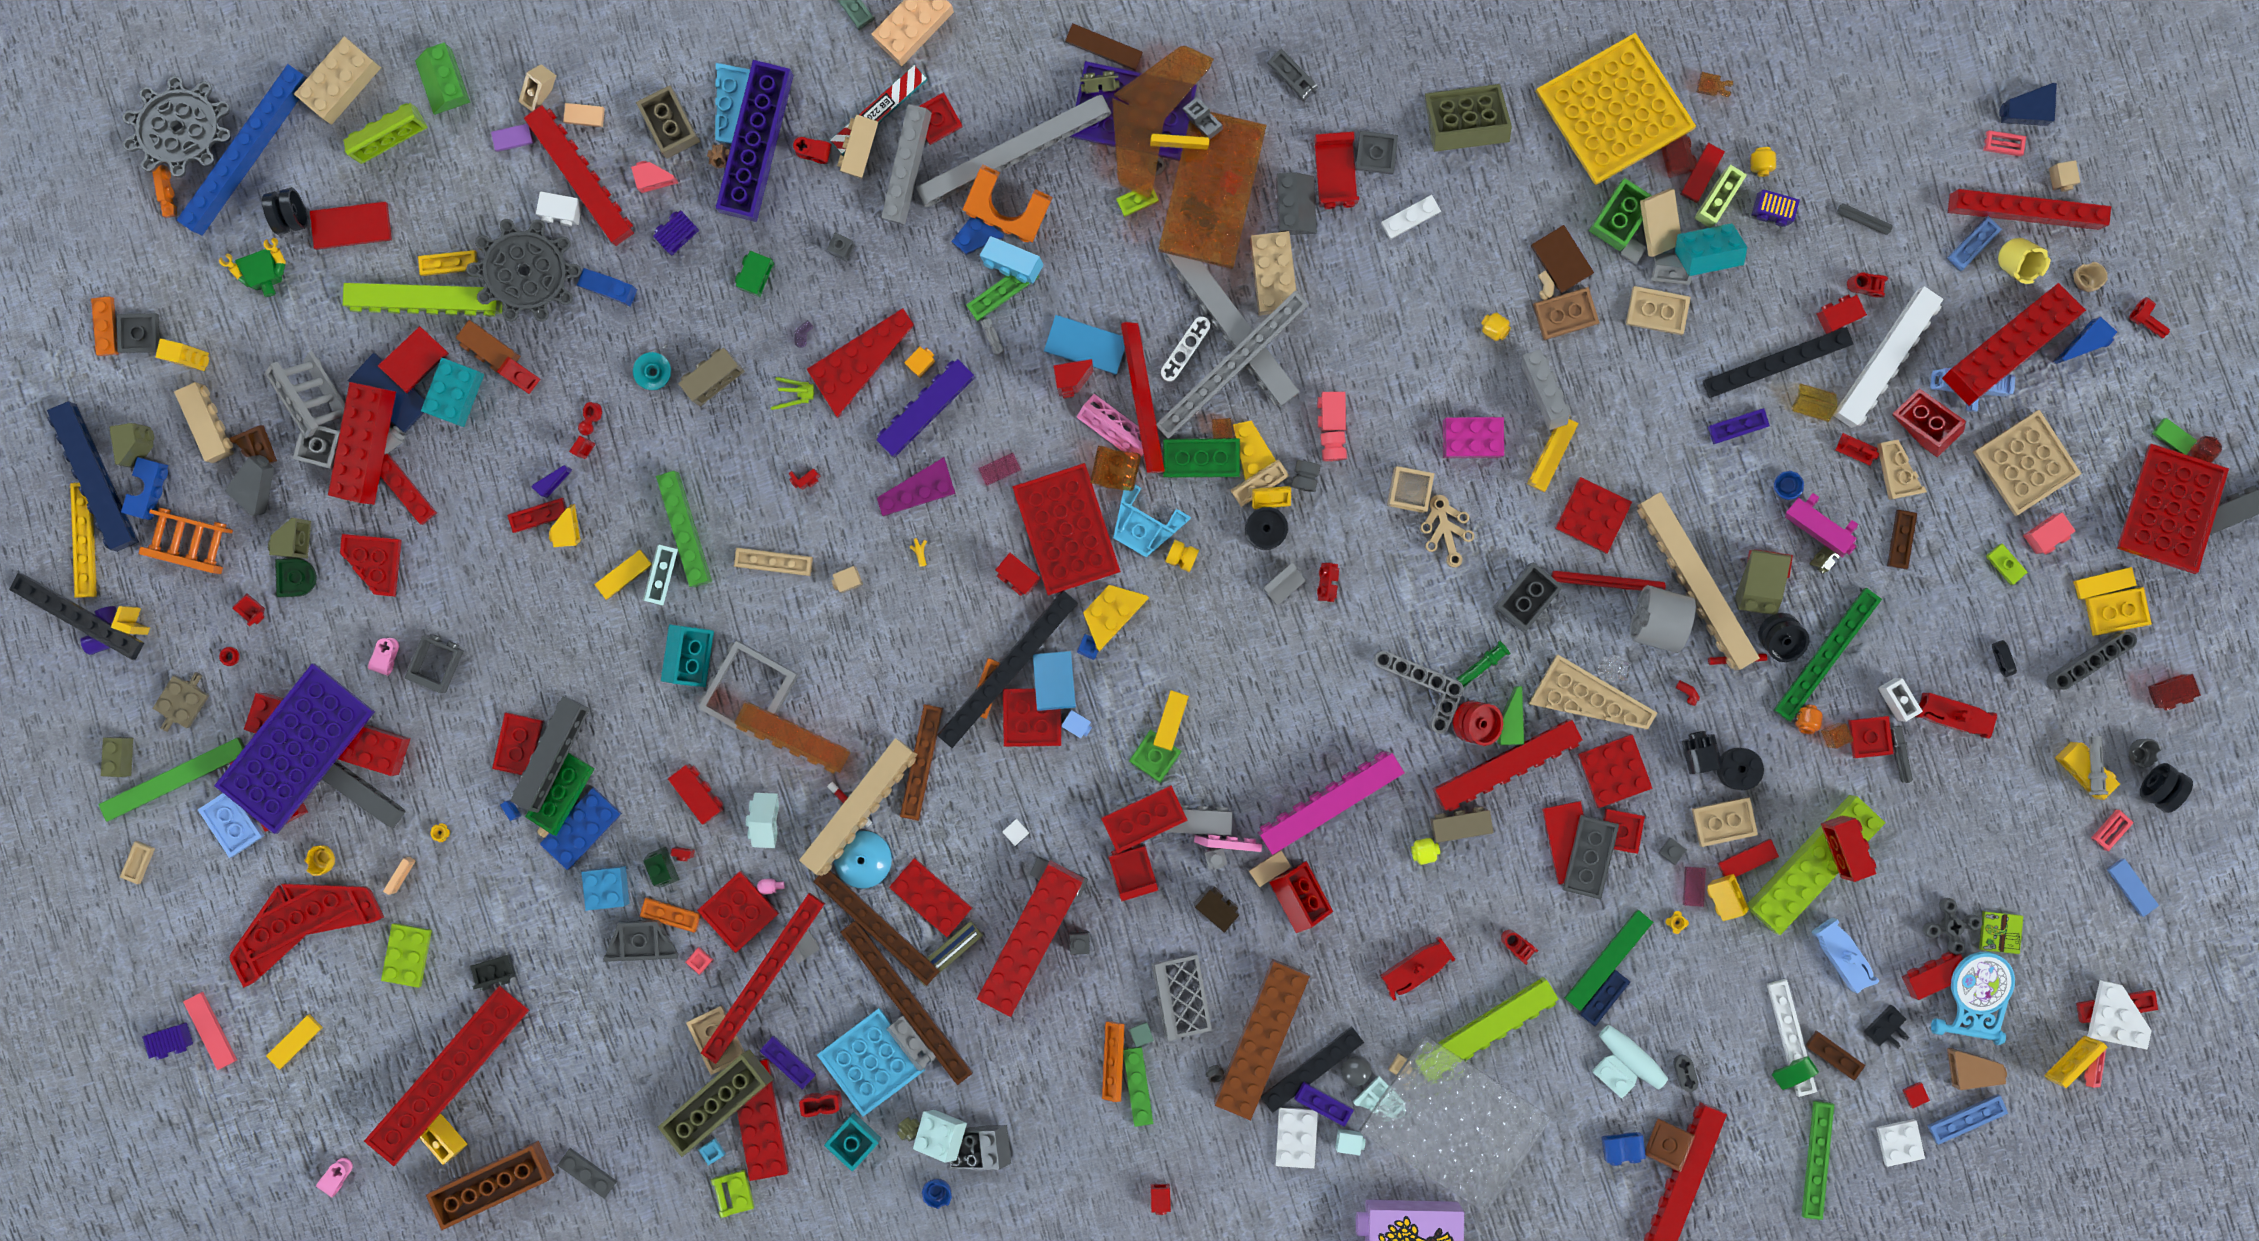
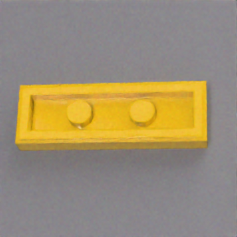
M1152 134L1150 146L1207 150L1209 138Z
M470 250L418 256L419 275L429 276L467 272L468 264L478 262L477 251Z
M638 550L594 585L603 597L608 600L650 568L652 563L642 550Z
M2132 567L2074 581L2078 599L2137 586Z
M1170 690L1153 742L1154 746L1172 751L1189 696Z
M310 1014L307 1015L266 1057L279 1070L282 1069L323 1027Z

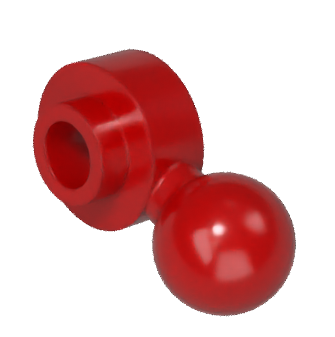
M594 402L585 404L583 408L585 420L581 421L578 425V431L582 435H590L594 430L592 422L600 420L602 416L600 404Z

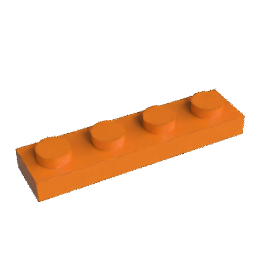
M1113 1021L1105 1022L1102 1099L1121 1102L1124 1024Z

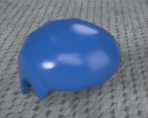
M1782 472L1775 479L1774 490L1780 498L1793 500L1804 491V480L1796 472Z
M942 1179L928 1181L922 1190L923 1201L928 1206L936 1209L944 1205L948 1206L952 1198L949 1184Z

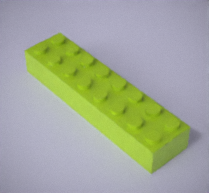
M1849 795L1825 820L1828 821L1842 815L1856 818L1862 825L1863 830L1861 833L1867 842L1886 823L1858 796ZM1822 826L1806 840L1747 903L1749 910L1775 934L1781 935L1839 873Z

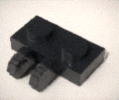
M1891 1004L1863 1031L1876 1045L1881 1046L1888 1040L1896 1049H1899L1901 1045L1891 1036L1895 1031L1903 1040L1907 1041L1910 1038L1899 1028L1907 1019Z

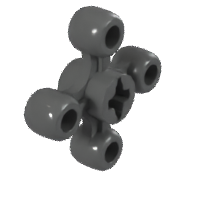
M1943 898L1939 902V907L1944 912L1945 918L1939 924L1932 922L1924 924L1922 931L1929 938H1936L1941 933H1945L1949 937L1948 951L1954 955H1961L1965 952V944L1960 940V935L1965 929H1980L1982 920L1976 915H1968L1965 919H1958L1955 915L1957 909L1956 901L1951 898Z

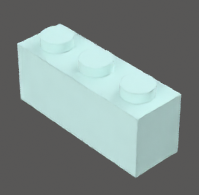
M657 545L643 601L664 605L678 549Z

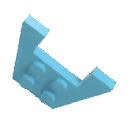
M1126 480L1113 539L1147 558L1185 525L1191 517L1176 509L1167 525L1162 524L1132 506L1142 488Z

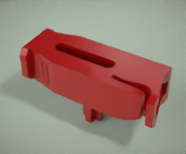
M1922 693L1921 701L1918 705L1923 712L1915 716L1916 718H1923L1934 724L1957 731L1980 734L1981 738L1986 739L1991 738L1997 720V713L1986 712L1978 707L1932 693Z
M1438 936L1436 942L1419 948L1380 975L1393 1001L1397 1000L1395 992L1398 995H1402L1413 990L1443 969L1449 960L1455 961L1454 956L1441 937Z

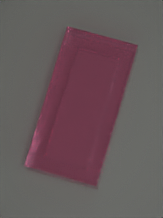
M1010 453L978 468L986 486L1021 471L1014 453Z
M1685 866L1683 905L1704 907L1706 868Z

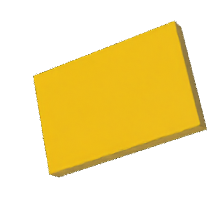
M2144 587L2085 598L2092 636L2152 625Z
M2083 1036L2044 1076L2049 1081L2067 1088L2108 1047L2101 1041Z

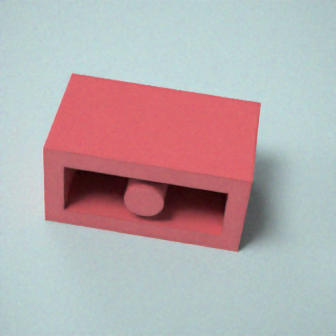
M1322 392L1321 397L1317 398V408H1321V416L1317 418L1318 428H1321V432H1344L1346 430L1345 392Z
M2061 512L2051 515L2023 536L2036 554L2044 553L2046 555L2055 550L2054 546L2058 543L2062 544L2071 539L2070 535L2076 531L2064 513Z

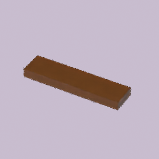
M1073 23L1065 40V43L1136 71L1143 54L1140 50Z

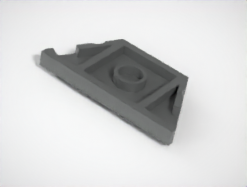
M659 920L620 921L610 941L603 962L677 959L679 953Z

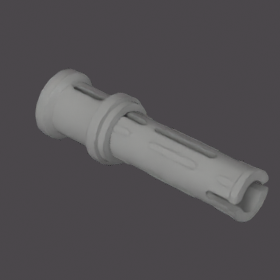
M2089 736L2091 773L2088 775L2091 782L2089 795H2108L2105 782L2107 775L2104 773L2102 736Z

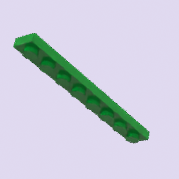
M1864 588L1773 711L1788 722L1792 721L1882 599L1868 588Z

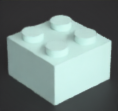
M937 1110L923 1111L913 1149L944 1163L956 1161L967 1123Z

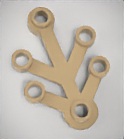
M1436 495L1430 500L1431 512L1426 521L1421 524L1420 530L1424 534L1430 533L1432 531V523L1438 515L1440 523L1430 541L1425 544V549L1428 552L1435 551L1437 543L1443 534L1449 553L1446 557V563L1449 567L1455 568L1461 565L1462 556L1456 552L1451 532L1462 537L1465 542L1472 541L1474 533L1470 530L1466 531L1448 521L1446 513L1457 518V521L1461 524L1469 521V514L1449 506V501L1445 496ZM1437 501L1443 503L1442 508L1437 507ZM1461 514L1466 516L1465 521L1460 520ZM1424 524L1429 525L1428 531L1423 530ZM1466 533L1471 534L1470 540L1465 538ZM1429 543L1434 544L1435 547L1433 550H1430L1428 548ZM1453 556L1458 558L1457 563L1452 562Z

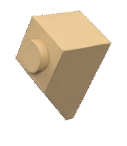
M542 64L528 71L518 102L530 111L540 107L552 91L556 75Z

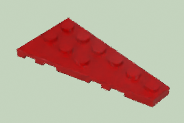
M904 308L807 368L808 373L837 418L914 326Z

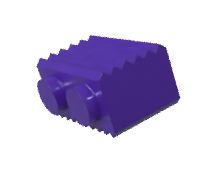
M681 210L672 213L668 218L669 221L665 225H659L653 235L671 256L699 232V229Z
M179 1024L142 1036L148 1059L156 1057V1060L168 1057V1053L172 1051L175 1054L187 1051L186 1047L193 1045L188 1024Z

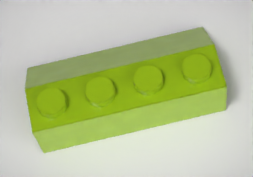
M406 103L399 106L398 110L393 113L384 114L382 119L368 123L364 129L350 133L343 140L345 152L348 156L363 164L427 129L428 126L418 108L412 103Z

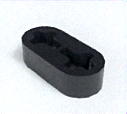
M2004 640L1993 643L1992 651L2001 674L2004 677L2016 674V665L2007 643Z

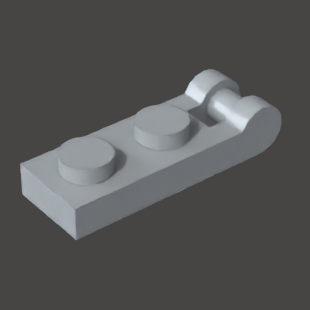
M903 1016L886 1028L919 1071H922L928 1062L931 1063L935 1059L934 1053L925 1046ZM919 1052H920L921 1055L923 1056L922 1058H919V1057L917 1056V1054H918Z

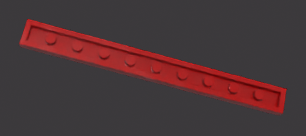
M808 893L700 1054L715 1064L719 1062L824 907V902Z

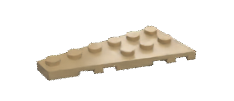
M1558 654L1553 659L1528 704L1643 729H1649L1657 715V712Z

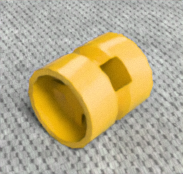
M1175 539L1165 562L1173 566L1178 564L1180 569L1190 573L1199 549L1192 546L1185 547L1183 542Z

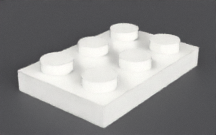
M1279 1108L1276 1166L1314 1169L1318 1112L1310 1108Z

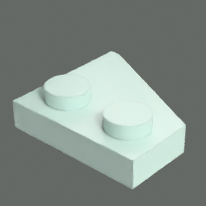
M1379 1075L1352 1101L1356 1106L1382 1113L1391 1118H1394L1407 1105Z

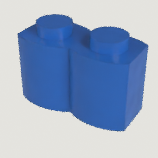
M1640 1132L1602 1136L1604 1160L1610 1163V1165L1618 1166L1624 1161L1640 1163L1642 1159H1646L1643 1135Z

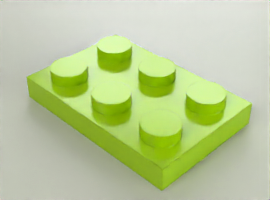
M398 923L391 925L381 981L417 988L422 986L432 933L431 929Z

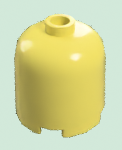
M2014 238L2007 241L1998 254L2000 267L2024 284L2034 283L2033 280L2039 275L2043 276L2049 268L2051 259L2048 258V251L2024 238Z

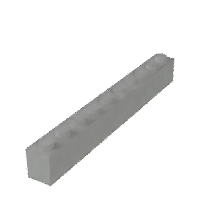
M1185 239L1166 252L1165 257L1167 259H1165L1167 265L1177 271L1178 274L1176 276L1182 284H1187L1190 288L1188 290L1189 294L1194 300L1196 298L1199 300L1201 310L1205 315L1209 314L1211 316V323L1217 330L1220 329L1224 335L1222 337L1228 345L1232 344L1236 348L1253 332V329ZM1266 347L1245 366L1250 375L1257 377L1259 387L1263 391L1266 389L1270 396L1268 398L1274 406L1278 405L1281 408L1299 394V390Z

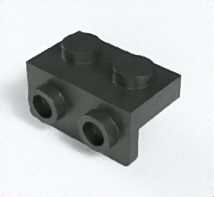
M510 954L470 966L475 985L472 986L473 990L479 988L480 991L492 988L491 984L495 983L501 986L510 983V979L516 976Z

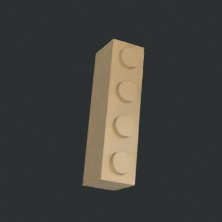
M194 382L174 391L204 461L215 463L233 455V444L224 432L225 426L216 414L218 410L209 398L210 392L208 388L203 384Z

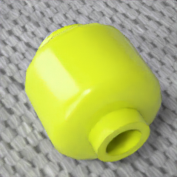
M1432 838L1416 840L1413 846H1411L1413 860L1417 861L1420 865L1436 862L1437 855L1440 854L1439 844L1434 843Z

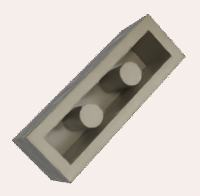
M1484 806L1472 808L1473 811L1466 813L1465 810L1453 811L1454 815L1446 816V813L1435 814V818H1430L1434 842L1439 843L1494 833L1490 810L1484 809Z

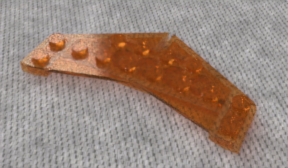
M1180 46L1114 94V97L1129 103L1127 105L1112 98L1117 174L1120 185L1150 198L1154 188L1160 146H1150L1151 135L1162 134L1163 124L1167 116L1201 77L1209 71L1214 61L1213 58L1190 47Z

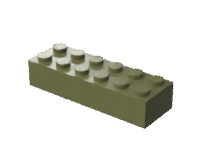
M749 1049L661 1123L658 1129L678 1154L683 1157L774 1079Z

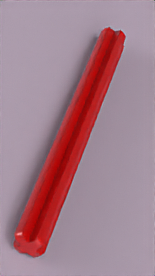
M1552 571L1551 577L1559 583L1642 591L1646 585L1666 589L1665 582L1563 571Z

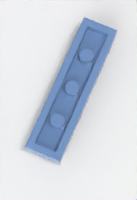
M1996 1094L1927 1126L1935 1143L1939 1145L2008 1114V1111L2001 1096Z

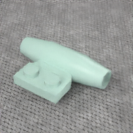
M1607 1025L1601 1031L1599 1037L1613 1055L1604 1057L1592 1072L1620 1098H1623L1635 1086L1637 1076L1656 1089H1660L1666 1084L1668 1077L1657 1063L1633 1040L1611 1025Z

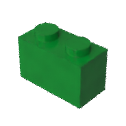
M749 251L748 255L746 254L743 258V268L736 275L735 283L739 290L760 298L774 262L768 257Z

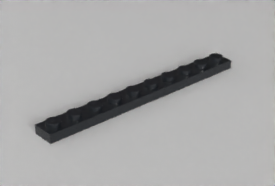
M1062 591L937 734L948 746L953 748L1075 608L1078 603L1069 594Z

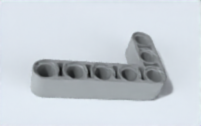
M1386 651L1377 652L1373 656V663L1376 667L1440 693L1429 721V728L1434 733L1441 734L1446 732L1463 694V685L1459 681ZM1381 654L1387 657L1385 665H1381L1378 662V657ZM1398 662H1402L1405 665V669L1401 673L1396 670ZM1416 669L1422 671L1423 675L1420 680L1414 678L1413 674ZM1435 676L1440 679L1438 687H1434L1431 684V680ZM1452 684L1458 687V692L1455 695L1449 692V687ZM1444 702H1448L1451 706L1450 710L1446 713L1442 710ZM1438 719L1443 722V727L1440 730H1437L1434 726L1435 721Z

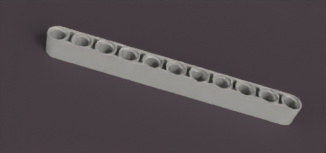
M1098 95L923 183L917 188V192L925 207L935 205L972 186L983 164L1000 172L1107 118L1111 111L1103 95Z

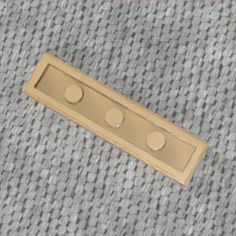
M736 548L734 567L811 576L813 557Z

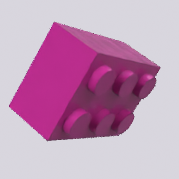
M1504 417L1445 418L1443 420V458H1501L1504 456Z

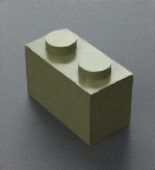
M103 738L101 776H131L134 738Z

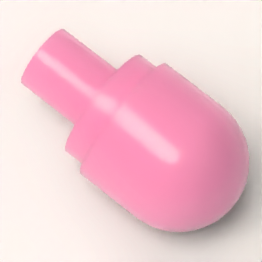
M772 878L762 879L758 882L757 889L761 894L776 893V890L785 889L784 881L776 882Z

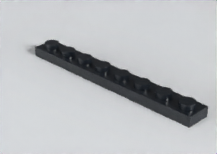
M1844 327L1705 379L1703 384L1710 399L1849 347L1854 343L1848 328Z
M17 573L9 588L15 594L129 659L136 660L144 645V642L111 628V623L22 573Z

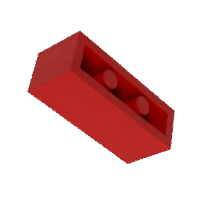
M687 764L670 776L668 780L699 822L704 825L724 810L722 807L723 802L718 796L712 794V788L709 783L702 781L699 777V770L694 765Z
M1946 952L1938 960H1929L1924 963L1923 967L1908 970L1907 974L1901 977L1910 996L1916 1000H1921L1951 986L1953 972L1963 960L1962 956Z

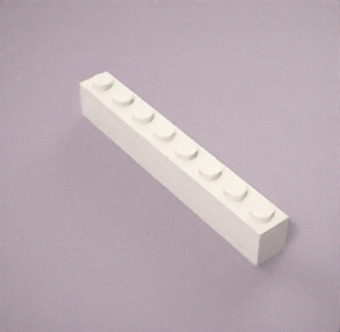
M1925 286L1915 292L1834 412V417L1851 428L1858 425L1861 426L1867 419L1866 413L1875 407L1879 394H1883L1888 388L1887 382L1889 379L1894 378L1898 373L1899 369L1897 367L1908 358L1910 354L1908 351L1919 342L1920 337L1918 336L1929 327L1931 324L1929 320L1941 309L1942 306L1940 304L1943 298Z

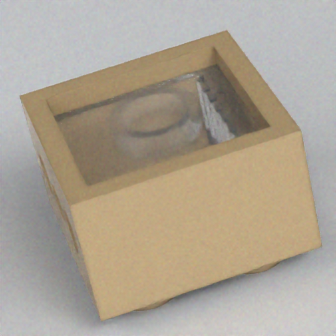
M1396 466L1393 469L1387 506L1421 513L1427 512L1435 473Z

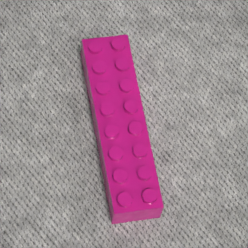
M1381 751L1374 756L1375 760L1372 762H1363L1358 766L1359 770L1354 773L1351 771L1341 776L1343 780L1338 783L1335 781L1325 786L1326 790L1322 793L1318 791L1309 796V801L1297 803L1292 807L1293 811L1289 813L1285 811L1276 817L1277 820L1272 824L1267 822L1259 827L1261 830L1258 834L1270 853L1274 855L1404 774L1405 772L1393 753Z

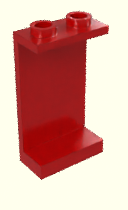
M1354 132L1315 135L1314 145L1319 207L1334 209L1336 206L1343 205L1344 208H1351L1359 202L1353 151Z

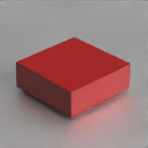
M1921 1082L1902 1090L1912 1109L1930 1101Z

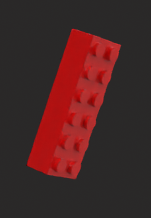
M349 382L328 496L375 505L396 391Z

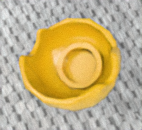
M325 845L312 847L304 860L308 864L306 871L313 876H318L332 870L335 865V856L332 849Z

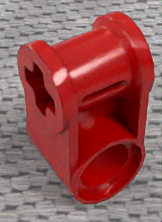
M798 137L794 140L793 148L799 158L820 164H828L832 144L805 137ZM803 145H805L806 148H803V150L800 151L799 148H802Z
M1861 272L1848 279L1847 287L1853 293L1882 298L1885 297L1884 287L1888 277ZM1857 279L1861 281V287L1857 284Z
M1505 930L1501 934L1502 944L1525 965L1528 964L1527 961L1534 952L1537 953L1539 951L1513 930ZM1514 935L1515 941L1512 944H1508V937Z

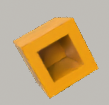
M920 346L904 363L921 378L935 363L933 359L935 355L927 347L923 349Z

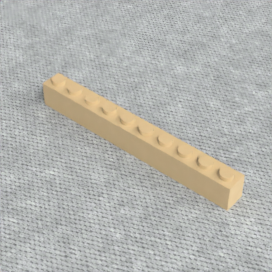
M1659 492L1636 505L1641 519H1645L1648 524L1647 529L1649 533L1657 539L1659 550L1666 554L1668 565L1676 571L1678 582L1682 586L1684 585L1688 591L1686 595L1695 599L1696 612L1707 623L1706 629L1717 640L1716 646L1721 652H1724L1727 657L1726 663L1728 666L1734 669V671L1741 670L1760 659L1662 493Z

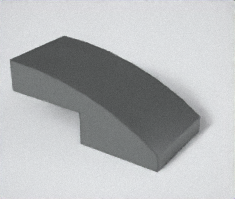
M1198 97L1183 107V111L1191 122L1209 140L1223 130V125L1210 113V108Z

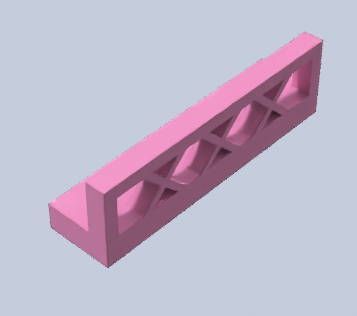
M1093 394L1083 405L1077 418L1138 463L1144 455L1142 442L1138 439V437H1141L1139 427L1097 395ZM1095 402L1100 406V409L1095 408L1091 403ZM1108 415L1114 416L1116 420H1111ZM1123 426H1127L1131 431H1126Z

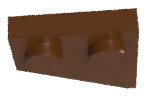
M264 425L256 426L229 438L232 443H236L242 449L240 452L245 457L261 455L267 458L270 464L277 462Z

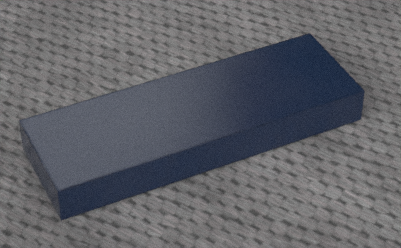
M1614 970L1580 1011L1579 1015L1596 1027L1630 984V981L1617 970Z

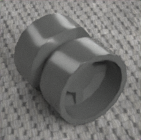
M1297 460L1295 466L1297 476L1293 477L1291 487L1298 490L1316 492L1318 481L1315 477L1319 476L1321 465Z

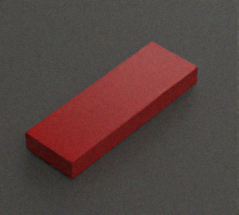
M1707 143L1680 194L1697 203L1725 151Z
M559 498L508 514L512 533H518L556 521L567 507L564 498Z
M1767 839L1717 864L1724 877L1731 874L1737 877L1778 858L1779 855L1772 840Z

